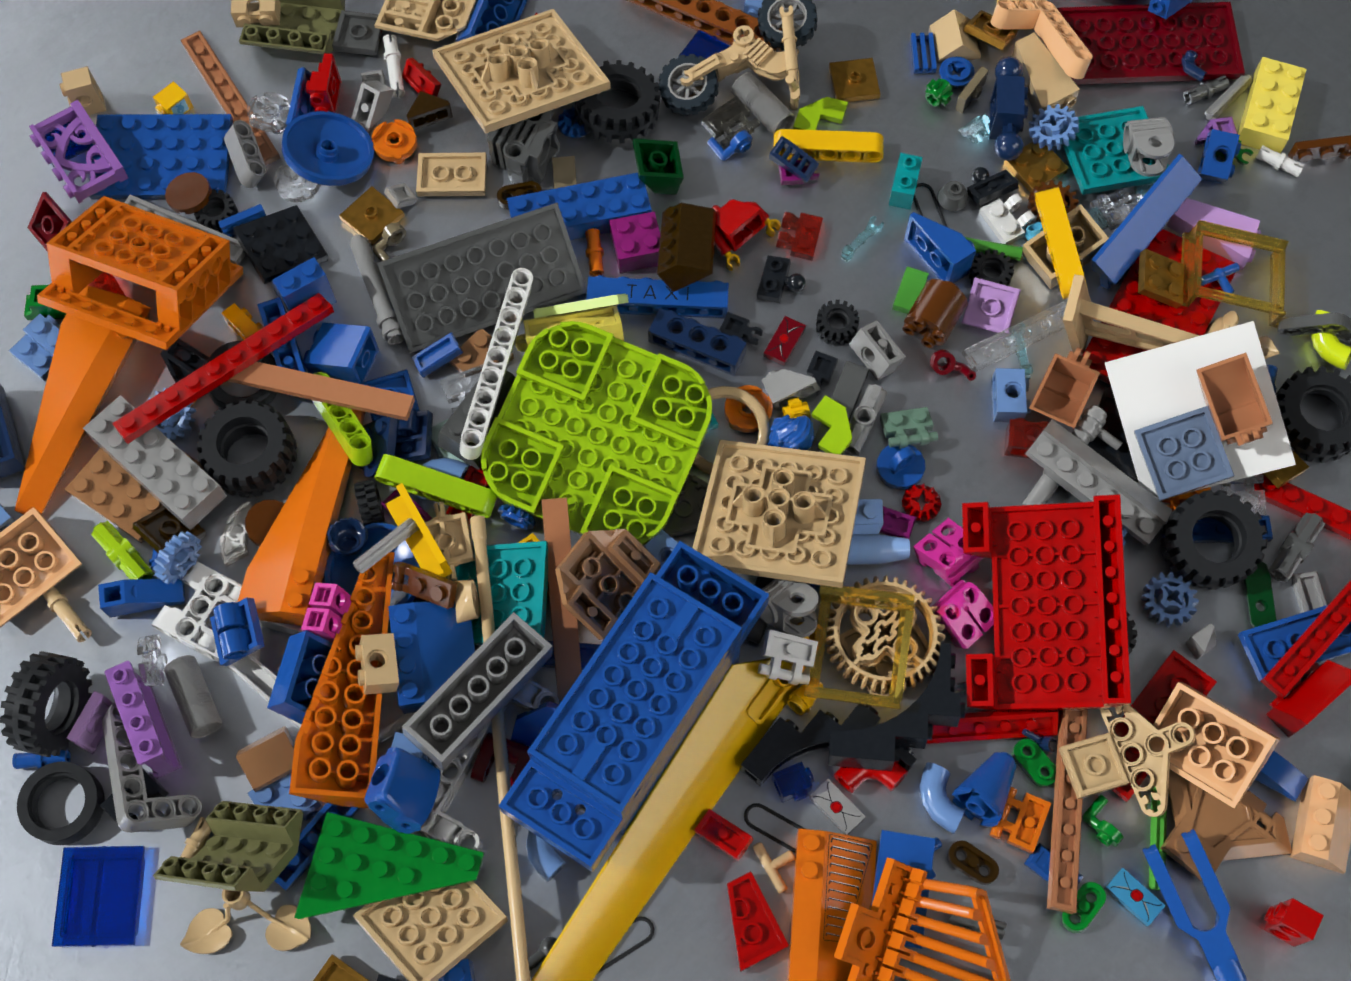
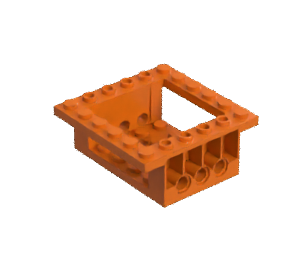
M103 196L46 243L52 283L37 295L39 304L167 350L244 273L243 266L230 262V240ZM102 272L156 290L158 322L156 323L79 295V293Z

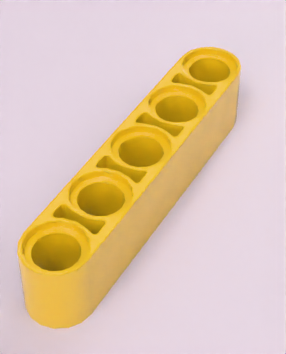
M780 129L774 133L773 147L780 137L783 136L816 161L876 163L884 158V138L882 134L877 132ZM782 148L779 155L782 156L786 149ZM790 153L786 160H791L794 154Z
M1055 187L1036 192L1034 196L1062 298L1067 299L1074 274L1084 276V272L1060 189Z

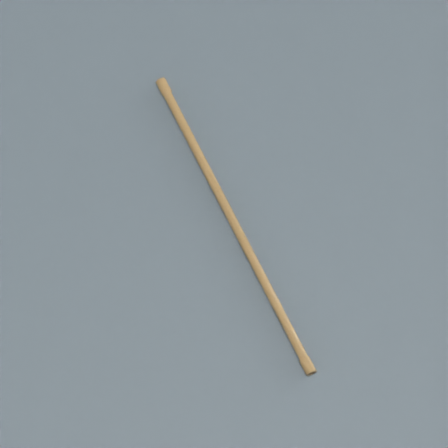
M478 515L470 518L472 540L474 542L484 643L495 632L486 544V522L484 516ZM503 708L491 720L499 804L511 788ZM500 810L516 981H530L515 822Z

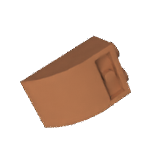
M1079 347L1076 348L1075 353L1070 351L1067 358L1055 353L1029 407L1031 410L1074 429L1100 375V372L1089 368L1092 360L1088 359L1091 352L1086 351L1084 356L1079 355L1081 351Z
M1245 352L1197 369L1203 397L1221 442L1226 441L1227 445L1237 442V445L1240 446L1264 438L1262 433L1267 432L1266 427L1272 425L1273 422L1247 353Z

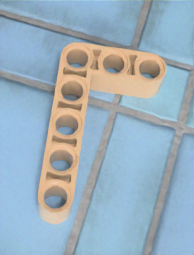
M998 0L990 21L994 27L998 29L1034 30L1068 76L1074 79H1083L1093 56L1053 3L1047 0Z

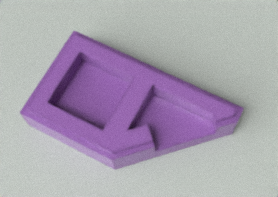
M1233 118L1210 119L1197 137L1195 145L1205 144L1207 134L1212 129L1238 134Z

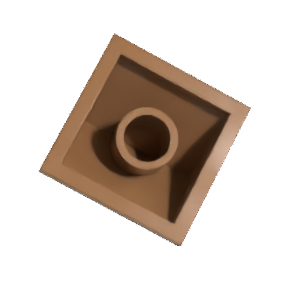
M284 726L238 750L236 758L255 792L292 772L294 743L287 727Z

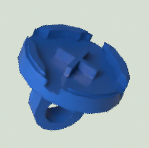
M888 445L879 454L876 472L886 486L907 490L921 481L925 472V459L915 446L908 445L900 449L899 447L890 448Z

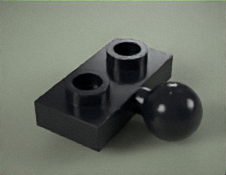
M977 167L971 174V179L975 184L967 187V193L975 203L982 206L1018 189L1019 181L1007 170L989 177V172L986 168Z
M767 256L756 294L758 300L780 303L785 286H788L793 292H800L804 289L806 281L801 274L795 273L787 277L791 265L790 259Z

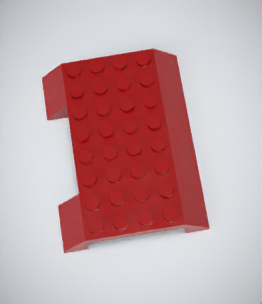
M1120 494L1093 496L1094 502L990 507L988 502L962 503L963 553L992 559L995 657L992 653L966 654L967 707L1005 711L1105 709L1131 704Z

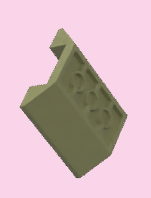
M279 0L281 4L280 25L244 24L239 43L243 45L317 54L333 52L332 43L341 10L345 11V0Z
M221 801L206 818L214 834L213 837L208 839L203 848L191 859L170 856V858L162 863V866L153 876L156 880L232 891L265 892L298 853L303 812L301 809Z

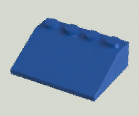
M411 602L388 606L391 633H394L399 677L397 688L398 704L403 714L417 712L475 652L472 620L457 624L455 602L454 607L449 609L431 602Z

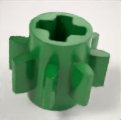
M932 79L926 85L925 98L929 104L939 107L941 104L946 106L949 103L953 92H951L952 86L947 80L938 79L935 81Z

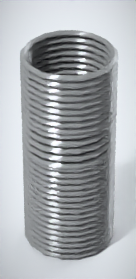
M752 72L743 73L733 83L731 93L773 135L777 130L789 129L792 126L795 115Z
M181 656L167 663L163 671L192 738H201L219 730L223 722L212 700L195 656Z

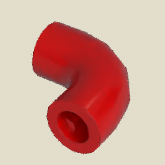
M894 762L892 771L840 767L834 774V777L843 788L851 793L865 780L870 779L881 782L892 792L903 781L908 771L898 762Z

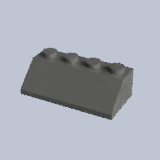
M506 371L489 430L495 417H498L516 378L509 371ZM488 380V381H487V382H489V383H495V382L492 381V380ZM477 381L439 431L438 446L480 470L482 467L481 455L477 459L468 460L460 454L461 435L478 384ZM480 401L483 404L489 403L487 401ZM479 421L473 422V423L476 424V425H481V424H483V423H481V422H479ZM473 442L466 443L469 446H476Z

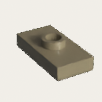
M983 66L980 67L960 93L956 104L958 112L963 113L973 99L977 100L983 90L982 87L987 79L988 69Z

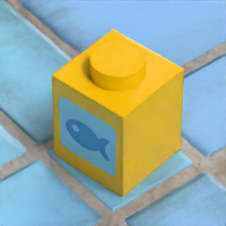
M174 81L153 96L157 105L155 109L158 114H186L193 108L188 94Z

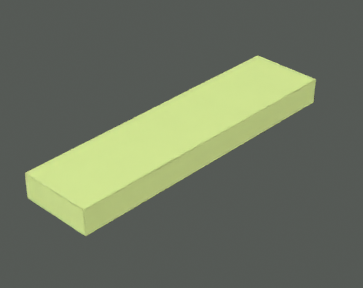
M625 293L536 308L533 310L534 318L624 304L629 303L628 295Z

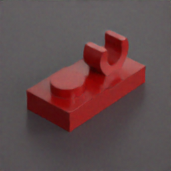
M413 57L408 58L402 78L418 93L422 91L437 97L442 84L431 74L430 70L423 68V63H418Z
M711 809L707 811L694 830L697 835L737 861L740 860L754 840L751 835Z

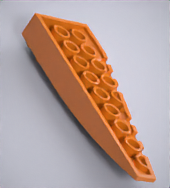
M87 286L79 293V295L148 320L150 318L151 308L129 297L92 286ZM65 315L60 325L15 506L16 512L24 515L34 507L43 514L86 435L83 427L96 417L137 339L75 316Z
M389 552L367 571L359 574L350 597L352 603L348 612L343 615L341 630L339 634L336 633L321 676L295 739L290 795L345 807L369 808L364 799L376 767L382 693L364 695L363 686L358 684V670L362 669L361 661H356L355 645L360 644L361 635L388 633V606H390L394 552ZM376 660L370 662L373 667L383 666L381 662Z

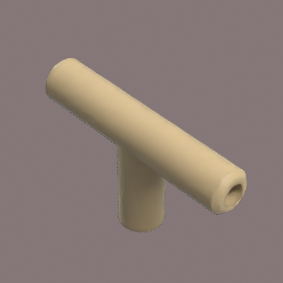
M758 842L753 846V850L777 892L781 894L788 887L778 869L794 861L795 856L789 850L771 860L763 844Z

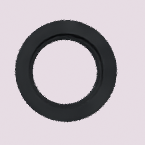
M233 341L220 346L210 355L206 364L241 341ZM271 353L257 361L277 366L275 358ZM219 385L208 393L212 401L223 410L227 408V404L233 402L234 405H237L241 400H248L249 404H252L254 400L261 401L263 406L271 404L278 392L260 389L250 396L237 397L228 394Z
M71 762L50 763L32 773L23 784L17 799V815L23 828L33 837L52 845L72 844L86 837L99 823L104 811L100 806L105 801L104 791L99 780L83 767ZM73 779L78 781L85 793V803L80 815L67 826L61 828L46 827L40 821L37 811L38 801L43 791L58 780Z

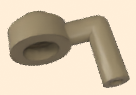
M390 223L385 226L382 233L383 239L373 247V252L380 261L390 259L384 251L388 246L397 245L405 238L406 230L400 223Z

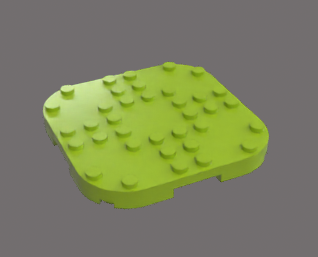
M568 321L561 322L560 325L549 329L546 328L536 335L527 347L498 417H495L487 434L481 453V466L485 479L492 491L504 503L522 509L542 520V499L567 498L570 531L580 536L588 531L627 529L642 545L647 544L667 525L709 428L712 400L705 381L690 366L659 353L656 355L614 337V334L582 322Z

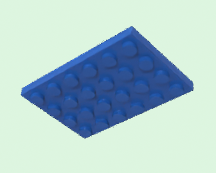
M97 115L96 127L123 166L128 179L121 183L117 181L89 196L90 199H100L103 196L112 199H127L129 195L140 199H166L165 192L169 183L177 176L189 172L202 174L210 183L211 189H215L217 193L219 190H223L225 194L227 192L230 155L224 141V136L233 124L232 115ZM94 155L92 157V164L95 163L94 159L98 160L101 158V156ZM107 172L96 173V178Z

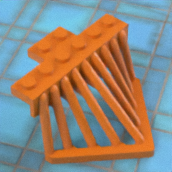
M888 857L871 909L869 910L851 903L834 955L837 959L853 964L847 981H894L895 976L909 981H939L899 965L901 958L961 981H1011L987 891L974 886L927 879L928 872ZM926 889L970 897L974 908L921 896V893ZM916 908H926L978 921L980 932L916 914ZM911 924L984 945L987 956L910 930ZM908 941L991 970L994 980L905 948V943Z

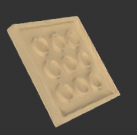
M474 881L367 904L353 915L358 924L408 981L439 980L508 922L507 916Z

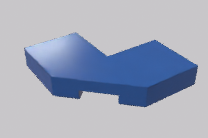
M547 701L532 711H525L517 715L511 740L531 747L539 735L541 727L544 728L559 704Z

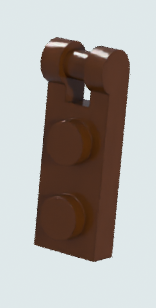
M1351 135L1295 142L1288 157L1302 163L1315 159L1327 160L1338 156L1341 159H1349L1351 157Z
M394 562L393 572L395 576L391 580V589L404 591L446 609L454 607L457 582L405 562ZM405 575L409 576L408 581L404 580Z

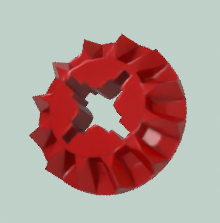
M925 483L922 485L914 484L905 491L902 498L904 512L917 517L916 521L921 522L935 518L942 505L940 494L935 491L934 487L926 486ZM921 495H924V500L929 503H925L923 509L920 510L921 506L915 500H919Z

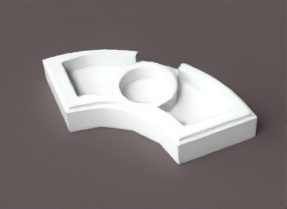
M249 500L230 515L220 537V553L226 567L249 555L247 549L248 535L245 530V518L248 511L252 508Z

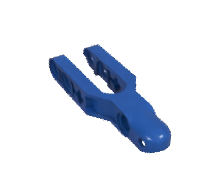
M1192 829L1181 835L1216 912L1215 926L1209 930H1199L1191 924L1156 845L1143 848V853L1175 924L1179 929L1199 941L1216 981H1247L1226 933L1230 905L1195 830Z

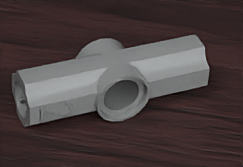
M868 384L850 422L852 443L845 453L859 456L887 396V392L883 387L876 384ZM864 417L869 421L861 422L858 418Z

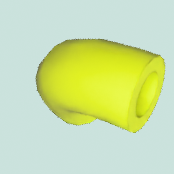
M1317 310L1315 314H1324L1330 312ZM1329 332L1311 334L1313 347L1320 357L1333 366L1345 370L1351 360V347L1341 343L1336 336Z

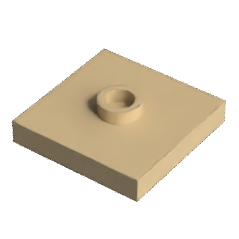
M1110 732L1059 748L1077 799L1130 783Z

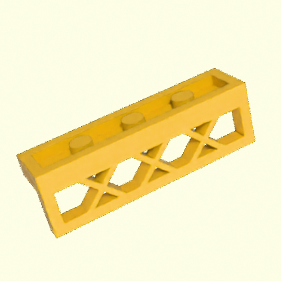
M403 483L397 485L396 488L400 496L385 505L397 526L401 525L408 518H412L416 522L419 529L405 541L421 569L445 578L453 573Z

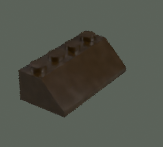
M680 203L662 212L657 275L672 292L713 274L716 211L714 208Z

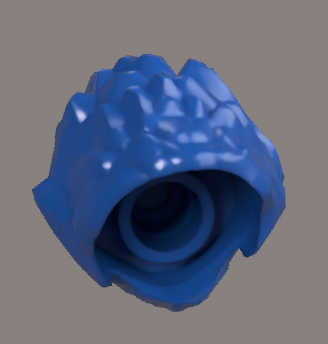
M785 415L782 418L774 419L770 428L771 433L768 446L808 450L812 446L815 437L812 421L806 415L797 418H790L789 415Z

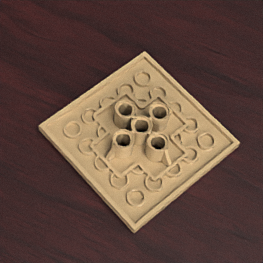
M554 9L432 50L434 59L485 134L611 89L609 79Z
M719 440L693 549L733 573L843 588L866 458Z

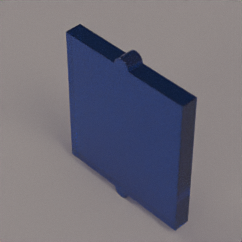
M698 30L680 55L685 54V56H689V54H695L696 57L702 56L707 59L713 54L729 48V45L716 39V36H710Z

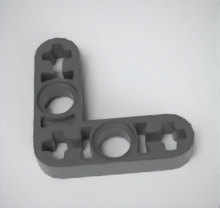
M1324 313L1279 319V334L1295 336L1329 332L1351 345V318L1344 314Z

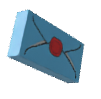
M1121 868L1104 888L1146 927L1153 922L1166 906L1124 868Z

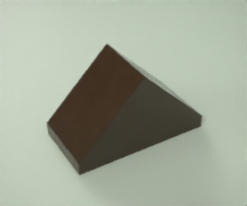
M422 91L419 92L406 115L408 123L413 127L414 131L453 118L449 101Z

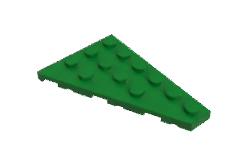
M327 812L294 918L302 920L335 911L347 910L371 903L476 881L485 853L411 833H399L391 828Z

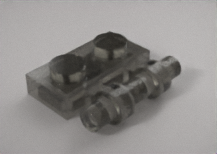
M736 96L703 118L702 126L715 139L723 135L725 139L720 142V145L723 149H726L730 146L731 139L737 133L746 130L751 135L754 133L755 128L760 126V122L757 118L751 121L747 119L750 116V110ZM739 124L741 128L733 132L731 129Z

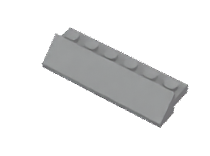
M1053 419L1025 453V455L1044 468L1042 471L1044 474L1081 502H1094L1093 496L1120 494L1122 527L1145 546L1152 541L1169 519L1172 512L1170 507L1159 501L1158 498Z

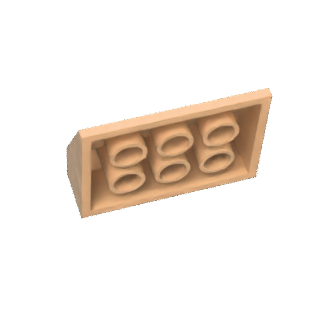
M34 507L0 532V628L82 565L59 534Z
M1178 682L1153 725L1160 730L1172 724L1184 722L1194 728L1196 739L1189 747L1170 754V770L1235 809L1268 761L1280 738L1191 686ZM1180 727L1175 732L1177 741L1186 742L1190 738V731L1186 727ZM1155 737L1151 740L1150 747L1152 751L1160 752L1164 749L1165 742L1161 737Z

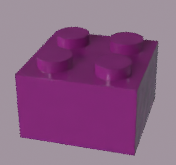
M655 211L609 220L612 243L620 274L658 266L660 231Z

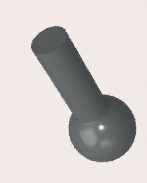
M546 937L541 941L539 950L528 958L529 971L545 959L556 942V938Z

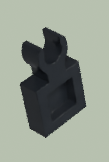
M730 312L727 313L719 329L722 333L729 336L734 335L741 339H747L752 345H758L759 339L752 337V335L762 336L763 330L759 327H749L750 320Z
M815 351L807 369V375L814 377L820 388L819 391L815 392L817 396L822 389V380L830 382L838 363V358L819 351Z

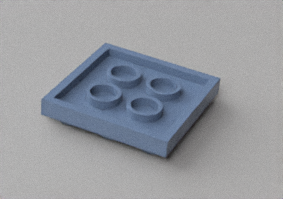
M1208 406L1134 430L1159 501L1234 477Z

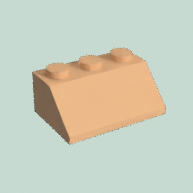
M1313 775L1308 779L1301 792L1290 858L1344 874L1346 872L1351 842V790L1340 782Z

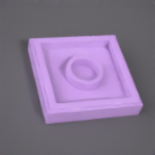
M975 277L961 324L1007 336L1021 289Z
M94 691L67 739L84 751L93 754L104 736L102 719L113 702L103 694Z

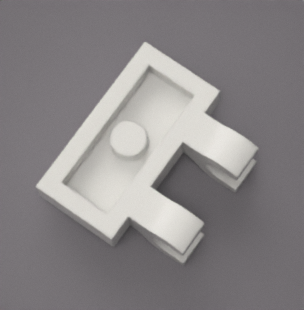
M1018 193L1012 195L1004 203L999 198L980 208V215L1002 244L1010 245L1023 238L1025 235L1024 229L1032 224V220L1036 218L1031 210L1025 212L1017 220L1011 214V212L1021 208L1019 203L1023 200Z

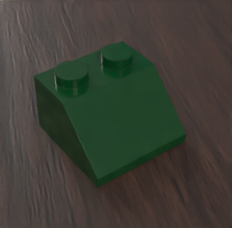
M633 139L639 179L655 194L677 195L684 179L678 142Z

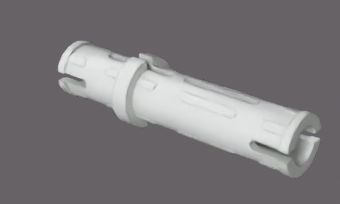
M388 34L383 37L385 48L384 61L388 67L390 87L394 89L392 96L397 98V90L399 97L405 95L400 66L401 53L398 51L397 37L391 34L392 41L390 42Z

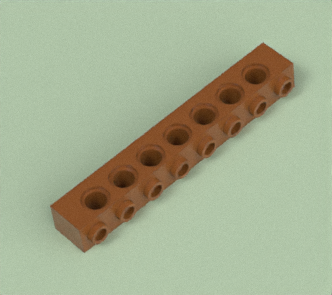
M626 0L729 45H732L734 42L733 33L735 29L743 25L752 28L756 40L761 38L764 41L763 35L761 36L758 18L729 7L720 1ZM779 47L773 48L776 52H783Z

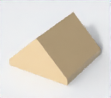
M955 9L929 27L930 33L933 32L937 64L950 57H962L967 60L981 58L977 38L964 32L966 24L971 19Z

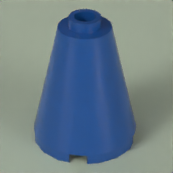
M995 752L953 791L952 796L954 795L952 802L965 810L963 815L972 821L975 817L982 821L980 825L986 827L998 825L1002 818L1017 768L1014 758L1006 752Z

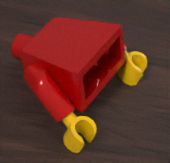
M732 199L722 207L718 205L712 206L716 211L714 245L722 256L725 255L726 268L729 271H733V267L729 263L730 261H735L740 266L739 256L731 254V250L737 251L765 226H767L765 232L770 237H774L776 234L773 228L779 231L781 227L779 220H770L768 218L769 215L756 202H741Z

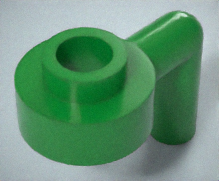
M1099 795L1083 814L1082 819L1098 833L1096 837L1102 844L1107 847L1110 845L1117 847L1124 838L1122 833L1109 822L1096 818L1109 802L1106 797Z

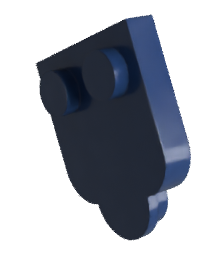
M385 416L363 425L371 438L373 460L370 464L358 466L360 469H363L366 477H375L383 454L394 456L398 419Z

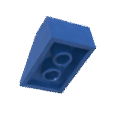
M915 212L911 213L904 239L940 280L956 283L967 276L976 253L974 244L955 230Z

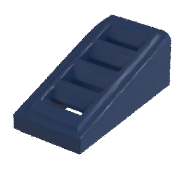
M783 136L780 137L769 154L771 161L806 183L820 164ZM782 148H785L786 151L782 156H780V151L782 150ZM790 153H793L794 156L792 157L790 162H788L786 159L788 158ZM798 158L802 159V161L796 168L794 164L796 163ZM805 164H810L806 172L803 173L801 170Z

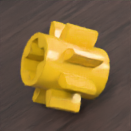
M799 397L787 400V406L782 407L783 416L789 415L790 418H797L806 415L811 419L808 403L806 401L802 402L799 400Z

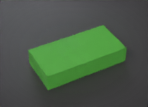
M906 267L892 309L908 314L925 286L929 273Z

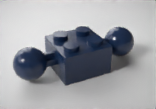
M1005 57L997 63L995 67L996 81L989 109V139L995 140L994 151L1000 159L1005 161L1015 160L1021 155L1024 144L1018 133L1023 131L1024 119H1027L1028 105H1025V100H1027L1028 86H1025V77H1022L1024 68L1020 60L1015 57Z

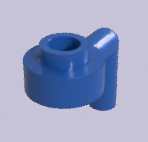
M743 130L731 139L730 146L725 150L714 137L710 138L707 144L722 161H726L734 153L748 151L752 146L753 137L746 130Z

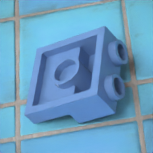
M39 314L23 329L26 335L9 352L45 381L48 377L59 333V328H57L59 323L50 315L45 318Z
M291 773L257 792L252 789L247 793L256 805L301 809L304 820H308L316 815L317 809L322 806L317 800L289 794Z

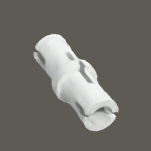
M1262 145L1256 156V159L1274 166L1273 169L1277 171L1280 169L1297 178L1305 165L1287 157V154L1283 152L1280 154Z

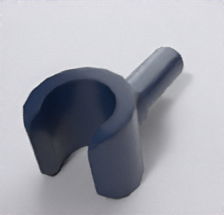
M1026 728L1023 729L1022 734L1034 740L1042 751L1055 752V750L1051 749L1050 742L1057 743L1056 737L1040 736Z

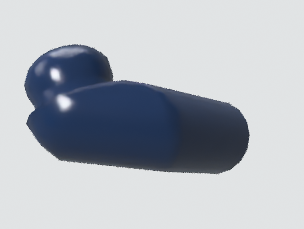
M1188 50L1181 59L1183 70L1186 74L1201 82L1207 72L1196 66L1195 59L1198 57L1197 53L1193 50Z

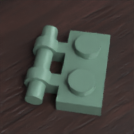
M927 407L880 414V423L885 438H889L888 444L890 448L899 447L902 449L912 444L920 443L922 446L928 445L929 442L938 441L937 431L931 432L934 425Z

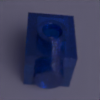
M801 761L773 773L772 781L782 803L791 799L797 802L809 796L808 792L812 789L814 777L810 768H805Z

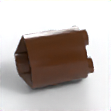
M940 279L928 280L904 319L902 330L906 334L921 340V344L926 348L933 349L935 345H944L968 304L966 296L959 290L956 284L950 281Z

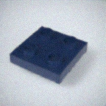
M411 410L408 421L398 419L395 457L410 462L431 458L432 412L429 410L420 412Z

